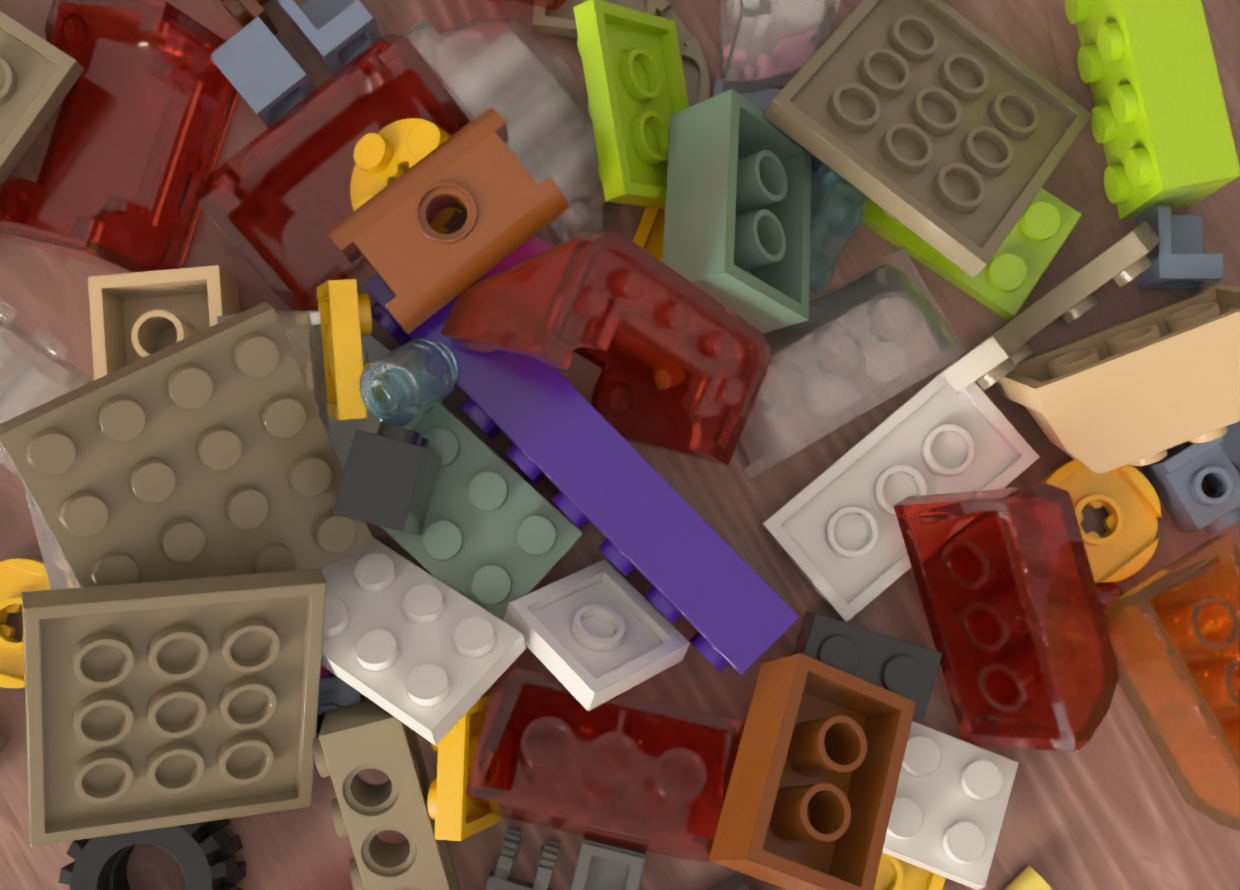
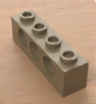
M371 700L326 711L319 737L313 738V754L320 776L322 778L331 776L337 798L331 800V812L337 835L340 839L349 837L355 857L349 861L353 889L460 890L447 841L435 839V820H432L428 814L427 801L430 781L416 732ZM374 768L386 773L390 779L382 784H369L363 781L357 773L364 769ZM385 830H395L402 833L407 839L400 843L390 844L379 839L376 834Z

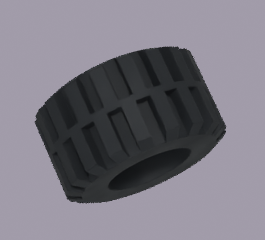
M229 819L74 840L66 854L75 860L61 868L59 883L70 885V890H131L127 880L129 856L136 844H151L164 849L178 862L184 875L185 890H244L237 886L238 882L246 876V861L236 862L235 853L244 847L239 834L229 839L223 828L231 823Z

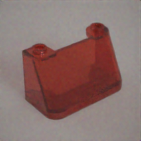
M53 0L46 20V41L75 59L85 70L64 98L37 182L11 176L0 185V237L120 273L182 268L239 92L211 59L212 52L224 44L226 40L167 1Z
M387 34L372 43L219 166L194 191L201 208L302 324L313 315L319 320L317 287L328 280L349 279L346 274L365 260L363 256H360L350 264L327 234L329 230L354 212L351 203L350 184L352 172L356 164L353 153L357 142L368 133H378L385 126L407 118H420L430 121L447 131L451 136L470 122L406 36Z
M600 230L583 232L469 286L461 292L454 302L441 331V335L469 350L488 353L499 349L534 356L549 366L568 369L573 357L569 353L573 351L602 369L594 387L592 406L627 441L727 466L731 461L763 384L770 362L766 338L758 329L626 236L616 232Z

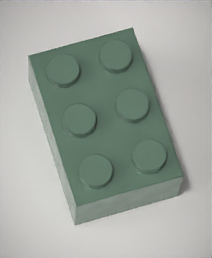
M730 89L670 116L661 294L747 339L809 320L812 154L763 116L765 111L735 90Z
M438 401L412 429L421 433L420 437L429 440L428 450L442 458L421 536L380 527L435 578L503 621L508 603L534 592L585 535Z

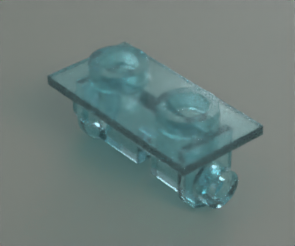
M822 164L818 173L812 172L809 298H817L820 291L831 281L835 272V262L849 235L860 225L864 216V206L869 198L849 182L842 181L843 177L826 164Z

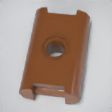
M488 107L327 232L330 239L350 264L360 256H363L395 297L386 303L385 306L407 334L411 333L570 208L565 196L550 176L538 185L506 146V143L509 141L507 123L491 107ZM454 207L467 214L465 224L460 230L452 234H441L431 228L433 217L444 208Z

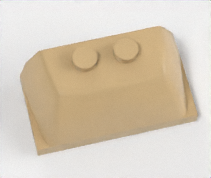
M1218 284L1029 356L1018 363L1014 370L994 384L997 395L1025 406L1051 443L1095 474L1106 473L1127 464L1130 466H1144L1158 462L1168 455L1167 449L1187 441L1202 443L1218 439L1228 432V425L1240 421V287Z

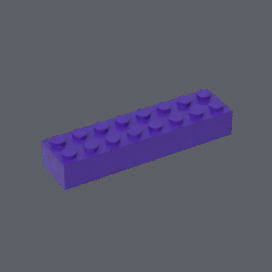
M375 274L363 286L376 302L371 307V314L379 325L403 349L412 341L421 349L413 359L447 394L457 386L467 396L459 406L491 439L501 431L513 443L505 453L535 484L546 477L560 491L552 501L580 530L590 522L606 538L598 548L624 576H627L635 568L652 585L644 596L669 622L674 624L682 616L697 631L689 642L715 669L721 672L730 665L734 670L743 675L800 618L473 284L409 334L403 330L385 306L395 296L380 277Z

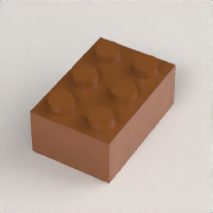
M802 653L761 663L709 861L787 890H874L916 702Z

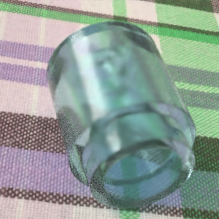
M430 339L410 340L369 364L363 370L360 377L362 400L369 412L380 422L399 427L405 426L451 394L458 378V364L453 353L443 343Z

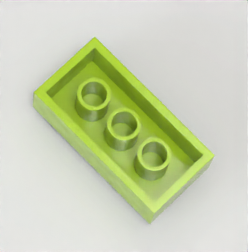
M1064 0L1066 16L1071 24H1076L1081 44L1077 56L1079 74L1085 84H1090L1094 107L1091 111L1093 114L1091 117L1092 133L1097 143H1103L1108 165L1104 172L1106 195L1112 204L1116 203L1119 219L1138 217L1155 204H1170L1171 210L1191 207L1240 176V166L1202 1Z

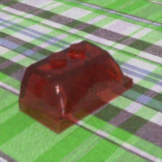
M1047 483L996 490L910 496L894 505L893 507L936 651L943 653L940 665L963 741L976 746L1078 752L1091 740L1110 708L1119 679V668L1069 492Z
M510 665L493 684L465 795L467 800L475 806L505 818L682 860L712 862L709 861V856L746 721L625 692L587 711L554 675Z

